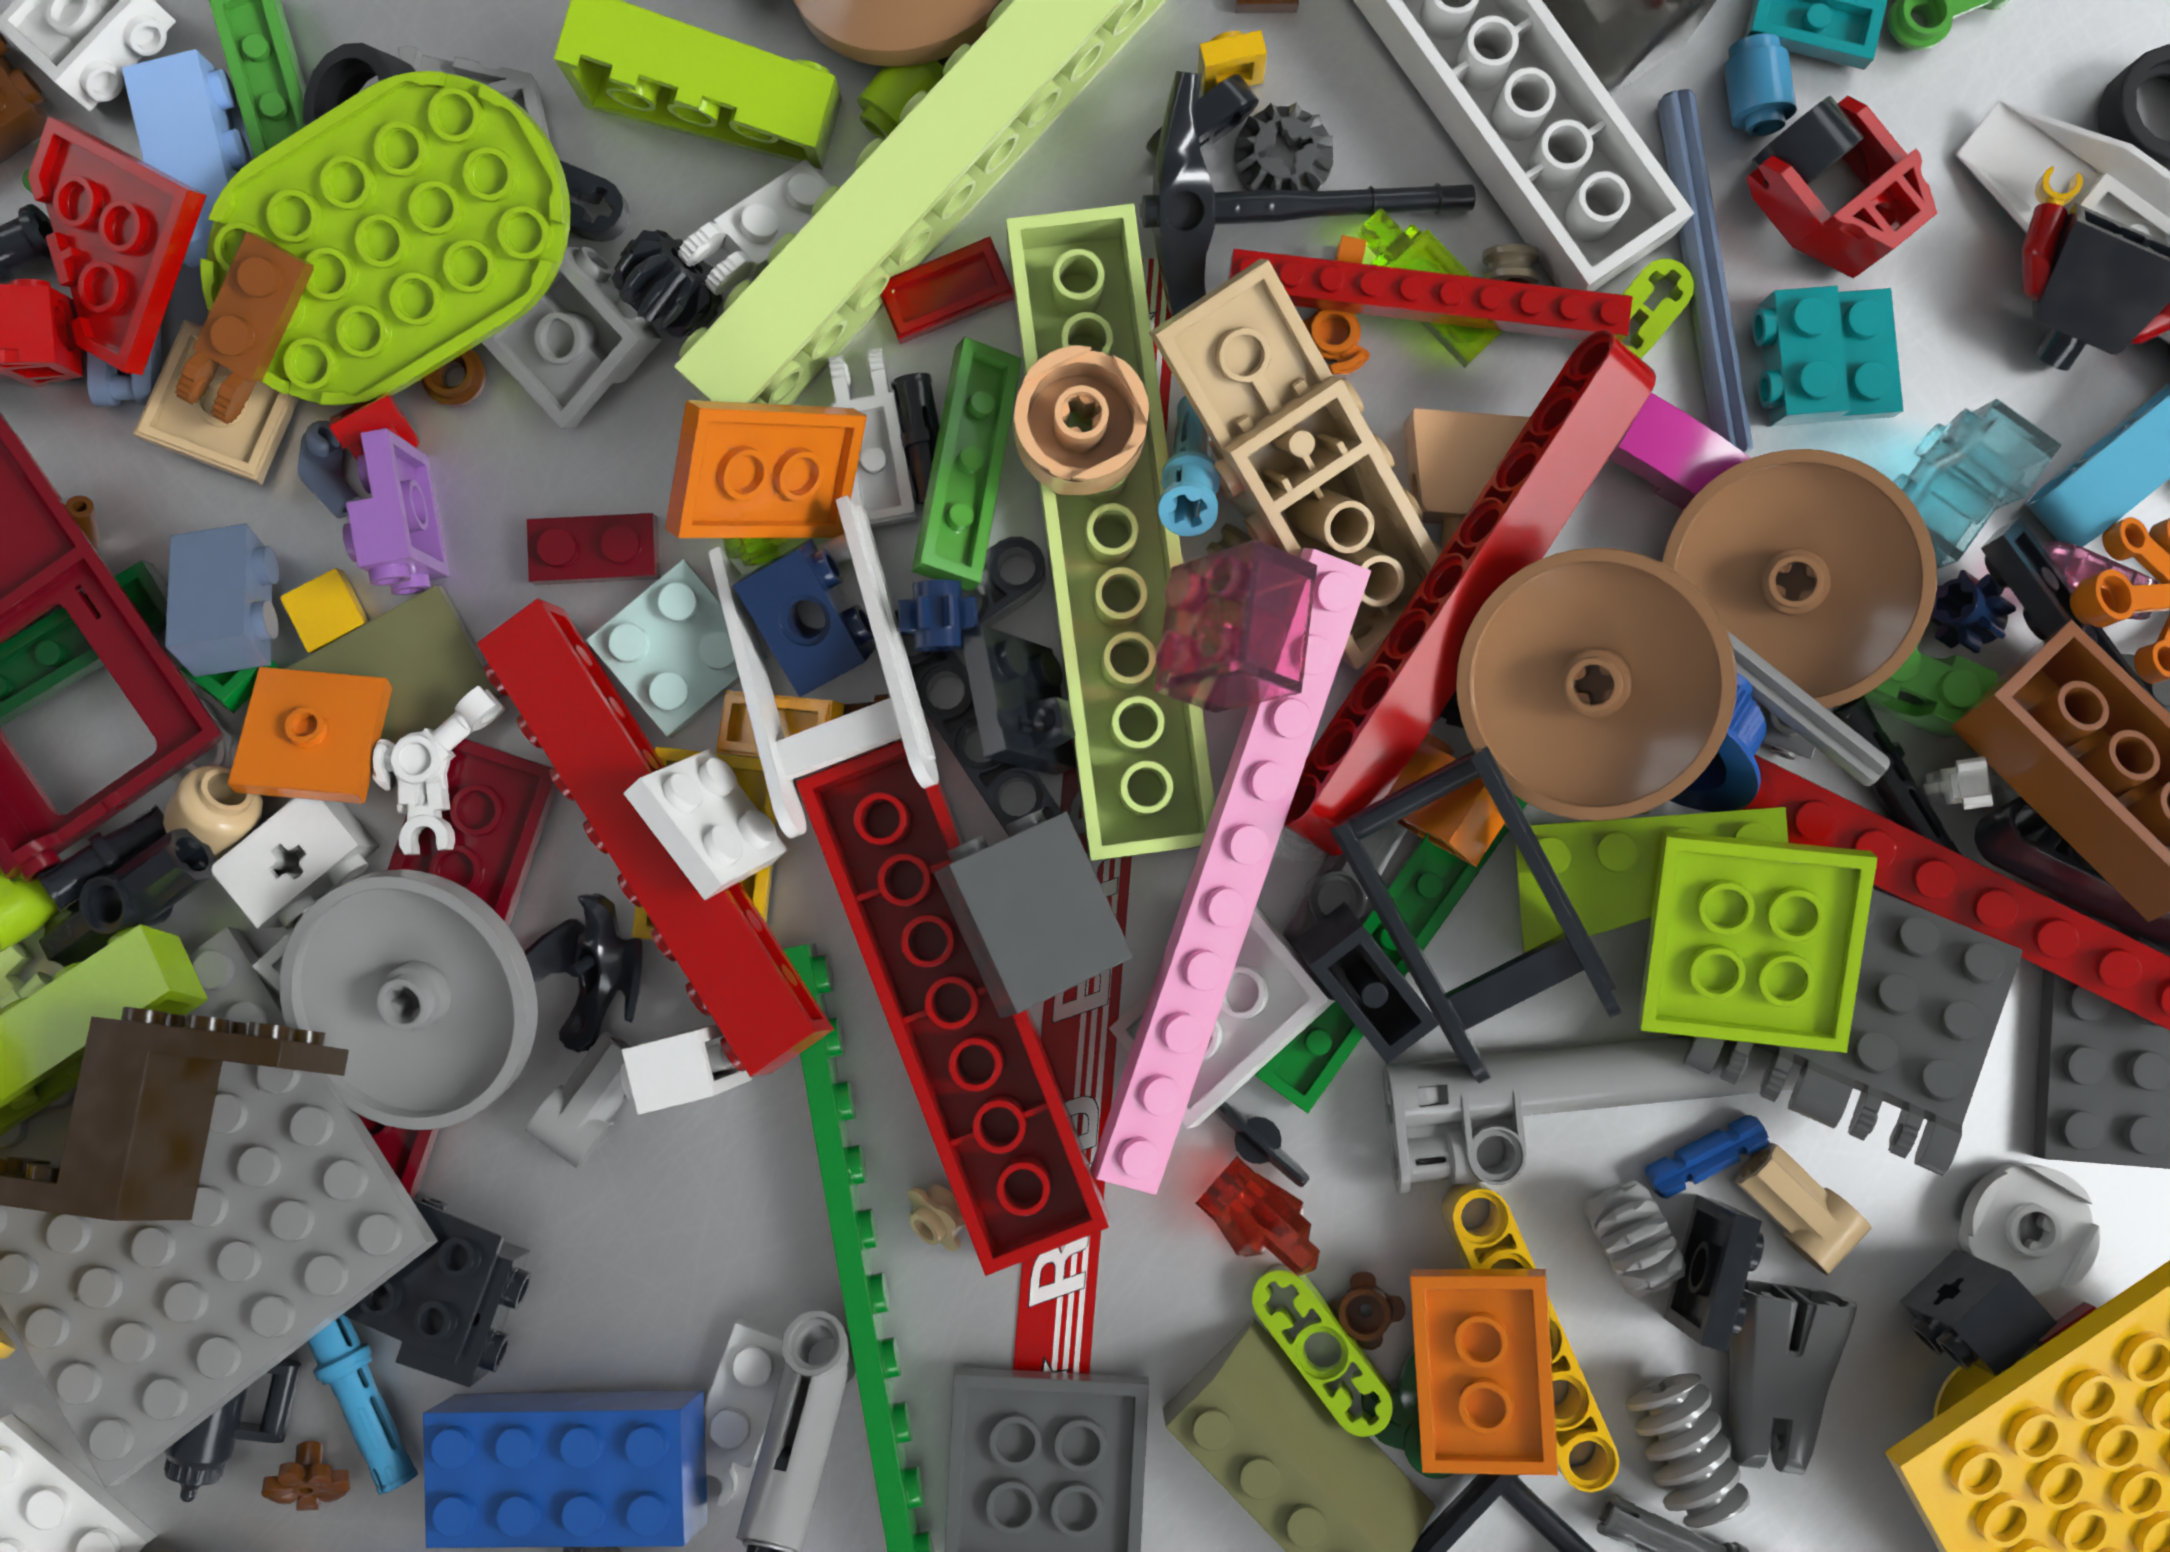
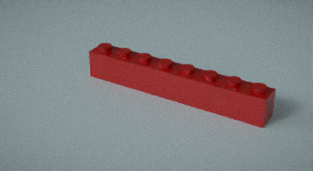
M537 598L478 641L476 644L488 661L484 666L487 678L502 695L510 696L521 715L517 717L516 721L521 732L535 747L543 748L554 766L550 770L552 781L567 799L575 800L587 818V821L583 823L586 835L599 851L604 854L609 853L621 872L617 876L619 887L632 904L639 908H644L655 926L651 930V935L656 946L666 958L673 962L677 961L690 981L685 985L690 1000L705 1016L711 1015L724 1035L720 1040L721 1047L733 1066L742 1072L746 1070L750 1077L771 1074L833 1031L834 1028L741 883L738 882L704 900L623 794L640 777L660 770L665 765L656 754L651 743L566 611L561 607Z

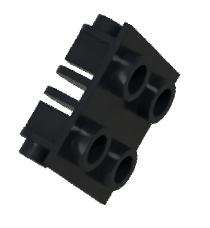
M423 1197L422 1201L411 1198L438 1242L351 1307L344 1316L455 1365L458 1364L505 1237L447 1213L448 1204L441 1200Z

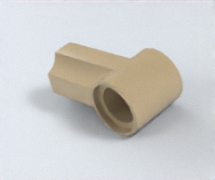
M1770 1143L1767 1148L1750 1156L1740 1167V1172L1734 1180V1183L1784 1230L1781 1235L1786 1242L1813 1267L1827 1276L1872 1229L1868 1221L1853 1206L1829 1188L1823 1189L1777 1144Z

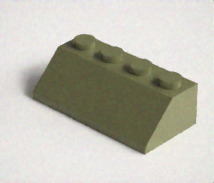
M1254 1317L1163 1407L1165 1427L1286 1552H1411L1436 1507L1426 1494L1370 1437L1356 1436L1342 1428L1278 1342Z

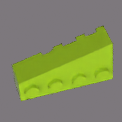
M570 0L554 55V60L585 108L795 163H800L806 159L814 168L823 170L842 97L835 75L830 74L828 69L818 63L805 59L792 61L621 0Z
M1785 807L1530 825L1589 937L1652 917L1663 831L1789 843ZM1514 841L1523 953L1561 935L1563 931Z

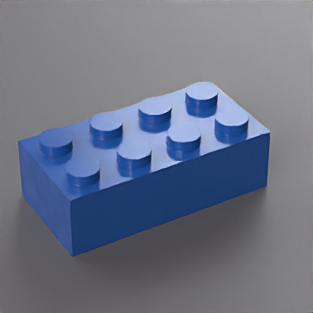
M704 1390L454 1394L423 1413L426 1548L685 1546L708 1522Z

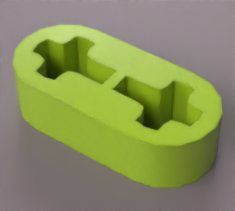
M1665 258L1652 261L1622 293V295L1633 296L1630 319L1633 318L1640 324V327L1631 336L1630 343L1632 346L1627 345V347L1641 359L1652 349L1683 311L1693 295L1694 282L1691 273L1682 263L1674 259ZM1664 278L1673 285L1668 293L1671 298L1666 297L1652 311L1643 303L1654 291L1655 287L1652 283L1657 284Z

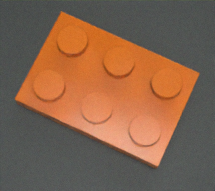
M686 400L665 529L677 538H834L844 534L836 499L847 495L851 500L867 415L854 408Z
M1412 1269L1410 1286L1422 1473L1558 1476L1546 1269Z

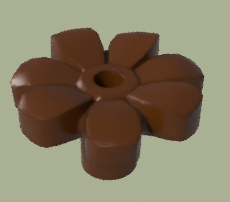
M306 1441L296 1446L295 1462L281 1464L278 1476L264 1477L261 1495L264 1498H269L268 1500L284 1505L291 1504L296 1500L297 1511L318 1510L319 1500L333 1502L346 1495L350 1490V1473L346 1469L333 1470L331 1465L322 1464L323 1444L316 1441Z

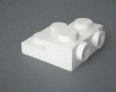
M15 0L0 15V31L49 78L91 112L100 101H110L119 95L123 88L124 76L122 67L136 64L143 56L154 55L164 47L167 40L166 32L176 20L154 0Z

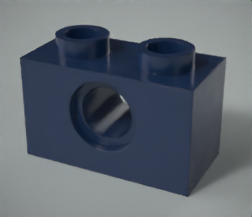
M812 538L746 574L733 585L799 698L863 664L876 649L871 641L874 637L867 614L857 604L851 607L839 586L843 582V576L838 564L828 550L825 548L818 550ZM808 600L819 605L825 615V626L822 628H811L802 623L797 614L798 601Z

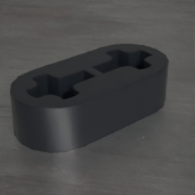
M1240 74L1228 77L1198 99L1197 120L1201 153L1240 125L1255 110L1259 103V99ZM1162 127L1153 134L1146 145V149L1155 161Z
M560 160L569 191L570 232L598 242L611 241L620 236L628 226L630 212L626 200L616 185L605 178ZM603 197H606L605 201L612 209V213L609 217L599 215L594 223H592V218L587 211L577 204L578 200L581 199L593 205H599Z

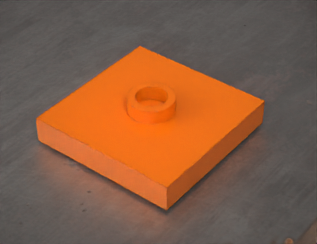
M259 667L227 784L235 793L365 804L373 771V753L377 741L381 738L393 687L387 678Z

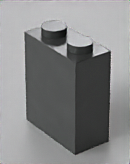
M1042 809L1007 824L1006 828L1010 837L991 846H988L984 835L949 850L947 853L952 864L934 873L1000 1018L1018 1014L1134 958L1067 812L1049 820H1046Z

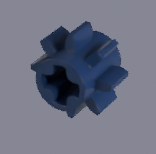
M1960 570L1957 579L1947 581L1942 586L1937 585L1930 621L1940 627L1934 637L1951 649L1960 643L1973 653H1980L1982 644L1990 643L1997 638L2004 639L2008 615L2016 611V606L2000 596L2005 588L1998 585L1991 575L1987 574L1978 580L1966 570Z
M926 580L913 583V600H898L899 632L902 635H915V650L940 652L963 649L961 633L978 626L976 597H962V582L957 580Z

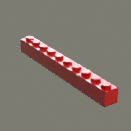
M1233 249L1230 259L1228 280L1260 258L1268 259L1292 303L1298 307L1575 340H1585L1589 335L1601 330L1611 332L1620 341H1623L1629 334L1633 296L1243 249Z

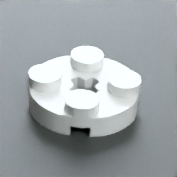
M2001 1163L1995 1166L1970 1192L1963 1208L1962 1224L1958 1230V1242L1962 1250L1973 1257L2012 1272L2033 1296H2042L2041 1293L2050 1292L2056 1288L2065 1290L2082 1280L2097 1258L2101 1236L2100 1226L2093 1224V1213L2088 1203L2092 1205L2093 1203L2087 1191L2069 1175L2033 1163ZM2033 1212L2039 1214L2036 1225L2044 1231L2039 1241L2028 1238L2022 1244L2019 1240L2018 1224L2022 1217L2028 1218Z

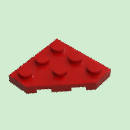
M48 116L28 174V179L35 201L43 202L46 205L53 233L46 236V241L59 285L70 287L78 318L70 321L78 347L122 372L143 375L207 195L70 122Z

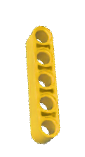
M1481 1182L1453 1185L1448 1189L1442 1201V1215L1465 1269H1490L1495 1262L1504 1258L1514 1259L1516 1269H1536L1511 1210L1502 1196ZM1475 1198H1486L1490 1207L1489 1217L1486 1222L1477 1228H1464L1461 1214L1466 1203ZM1548 1296L1553 1381L1566 1380L1569 1385L1568 1395L1563 1402L1555 1406L1558 1471L1570 1485L1579 1491L1590 1493L1600 1491L1609 1486L1618 1474L1620 1461L1617 1449ZM1584 1441H1593L1595 1443L1594 1455L1589 1462L1581 1466L1569 1465L1570 1452L1574 1446Z

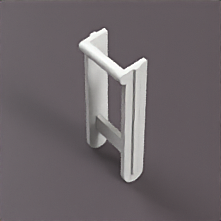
M847 495L836 499L845 533L819 543L816 547L818 550L823 548L828 550L837 564L852 558L890 698L785 738L755 622L733 587L736 582L753 570L741 574L720 547L708 551L773 812L780 828L789 838H794L806 832V819L795 778L902 738L909 765L919 785L925 789L939 782L935 752L901 632H899V625L877 551L876 539L871 530L867 512L862 505L855 507Z

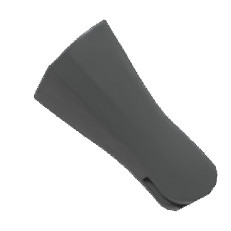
M1746 1280L1742 1295L1746 1300L1747 1306L1744 1325L1736 1337L1731 1336L1729 1344L1728 1440L1731 1444L1730 1458L1739 1466L1761 1469L1768 1459L1771 1440V1455L1775 1469L1779 1472L1804 1475L1814 1451L1828 1390L1855 1318L1857 1304L1846 1297L1828 1291Z

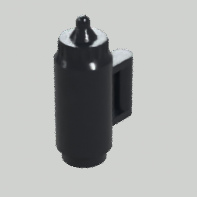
M285 1358L267 1372L272 1374L261 1424L240 1422L248 1392L247 1387L164 1451L166 1454L165 1476L169 1480L180 1484V1498L183 1502L193 1501L198 1489L202 1485H211L220 1480L223 1476L226 1462L232 1458L236 1439L265 1443L284 1442L302 1368L301 1362Z

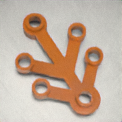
M2128 517L2114 523L2102 534L2103 546L2109 556L2117 561L2135 558L2161 584L2132 585L2124 574L2112 569L2102 571L2080 581L2070 597L2071 610L2076 619L2081 623L2099 628L2128 619L2133 613L2170 611V518L2154 524L2150 528L2149 533L2144 524L2133 517ZM2170 614L2157 641L2139 648L2134 656V665L2138 675L2150 684L2170 679Z

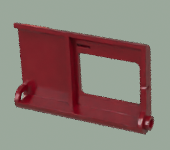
M0 412V644L54 606H63L157 742V748L150 757L69 813L63 814L53 805L0 728V872L5 879L21 876L28 883L39 879L37 874L40 872H44L54 865L61 863L62 860L58 854L208 752L223 739L224 734L63 503L62 498L20 437L14 432ZM81 588L84 590V592L87 594L93 605L96 607L101 617L98 615V613L96 612L90 601L87 599Z

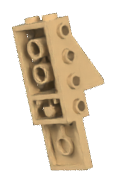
M1260 258L1150 331L1149 334L1211 438L1208 444L1218 459L1214 463V468L1220 475L1219 489L1224 497L1245 518L1243 520L1244 526L1258 548L1264 553L1269 549L1273 553L1281 567L1280 570L1274 573V576L1286 597L1303 548H1313L1371 570L1341 657L1342 661L1357 670L1371 661L1443 550L1436 542L1431 541L1421 523L1424 520V514L1418 502L1407 489L1402 488L1392 470V467L1395 465L1387 446L1376 434L1371 432L1361 413L1364 411V406L1358 393L1345 378L1332 375L1270 261Z

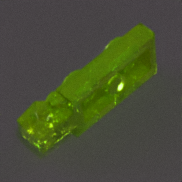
M1382 208L1372 215L1362 225L1360 232H1358L1360 239L1367 240L1366 245L1376 256L1370 265L1473 277L1428 229L1422 232L1414 224H1411L1403 231ZM1420 321L1464 368L1503 332Z

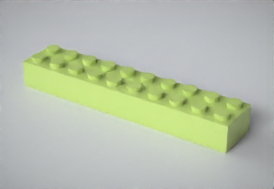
M1003 0L990 15L986 24L987 30L972 46L967 43L963 44L951 55L943 69L944 77L927 94L922 90L908 101L899 116L901 123L885 140L876 138L865 147L856 161L855 168L857 170L841 187L838 185L829 187L818 198L812 208L811 214L813 217L797 234L790 232L774 245L767 258L769 265L753 282L744 280L731 291L723 305L725 312L709 329L705 327L699 328L684 342L679 351L681 359L674 367L701 401L792 405L828 367L829 357L838 356L884 306L880 294L887 286L890 277L923 264L1167 0Z
M1133 203L1006 219L1007 250L1024 378L1029 369L1039 359L1052 351L1075 345L1092 347L1091 350L1100 351L1110 356L1115 355L1126 361L1142 381L1149 402L1148 428L1141 454L1129 474L1116 485L1095 494L1059 495L1038 481L1066 698L1070 705L1076 735L1072 738L1077 767L1076 774L1087 857L1092 862L1199 848L1203 842L1215 807V798L1179 535L1169 531L1161 523L1158 515L1159 498L1164 491L1161 484L1162 469L1169 457L1153 339L1149 334L1151 324L1135 206ZM1078 412L1070 413L1068 427L1078 426L1082 432L1090 431L1093 417L1083 420Z

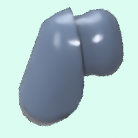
M319 420L310 424L302 436L297 469L301 481L336 518L340 519L348 515L346 502L361 500V497L341 477L344 449L331 431L329 421Z

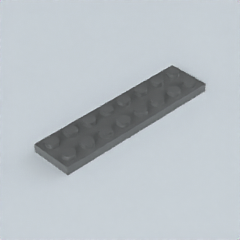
M2122 654L2153 698L2170 713V679L2156 684L2145 682L2135 669V655ZM2047 892V897L2170 956L2169 950ZM2043 968L2033 1156L2047 1160L2170 1169V1030Z

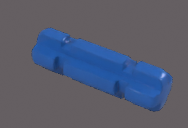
M1745 1115L1729 1123L1728 1131L1725 1132L1717 1129L1674 1151L1675 1158L1667 1159L1665 1156L1647 1165L1645 1168L1647 1180L1658 1196L1668 1199L1686 1189V1182L1689 1181L1697 1184L1740 1162L1739 1155L1747 1154L1750 1157L1767 1148L1770 1144L1767 1131L1756 1116Z

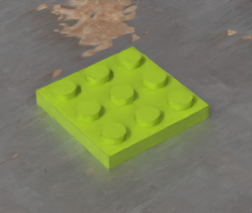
M1663 831L1638 1015L1640 1030L1847 1053L1878 857L1872 851Z

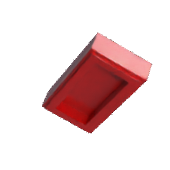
M991 236L890 277L887 286L880 294L900 345L1014 299L1012 286Z

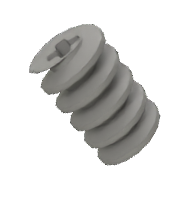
M1685 1373L1662 1378L1646 1385L1642 1390L1627 1398L1625 1404L1630 1411L1648 1410L1650 1414L1636 1423L1635 1430L1640 1436L1658 1435L1659 1440L1647 1446L1644 1454L1649 1461L1667 1460L1668 1462L1667 1465L1655 1472L1653 1477L1656 1484L1659 1486L1677 1485L1678 1489L1664 1497L1663 1504L1668 1511L1686 1510L1687 1515L1684 1517L1683 1523L1687 1527L1702 1528L1729 1520L1743 1512L1750 1504V1494L1748 1489L1738 1482L1741 1473L1739 1465L1733 1459L1728 1458L1731 1453L1729 1440L1724 1434L1718 1433L1721 1429V1418L1714 1409L1708 1408L1712 1402L1710 1390L1705 1385L1699 1383L1702 1379L1699 1374Z

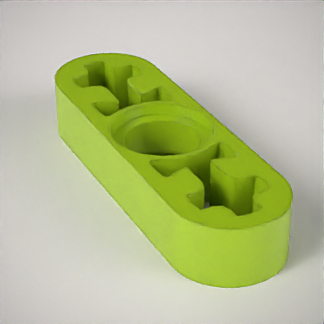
M1276 1265L1269 1268L1257 1281L1252 1293L1253 1308L1259 1319L1342 1428L1360 1437H1369L1380 1433L1388 1425L1394 1409V1393L1388 1381L1356 1339L1345 1332L1339 1317L1304 1272L1291 1265ZM1274 1281L1281 1288H1285L1290 1284L1296 1287L1298 1293L1292 1302L1303 1319L1310 1309H1314L1319 1317L1304 1324L1296 1337H1293L1287 1330L1293 1327L1297 1321L1291 1311L1284 1305L1274 1309L1268 1302L1273 1294L1270 1283ZM1317 1332H1326L1333 1335L1341 1345V1359L1330 1367H1321L1311 1362L1305 1351V1342L1310 1335ZM1351 1362H1354L1360 1369L1353 1372L1350 1379L1358 1391L1363 1395L1374 1391L1379 1396L1374 1408L1377 1416L1373 1418L1365 1411H1361L1356 1415L1350 1411L1349 1408L1354 1396L1343 1380L1336 1390H1333L1328 1382L1340 1378L1346 1372Z

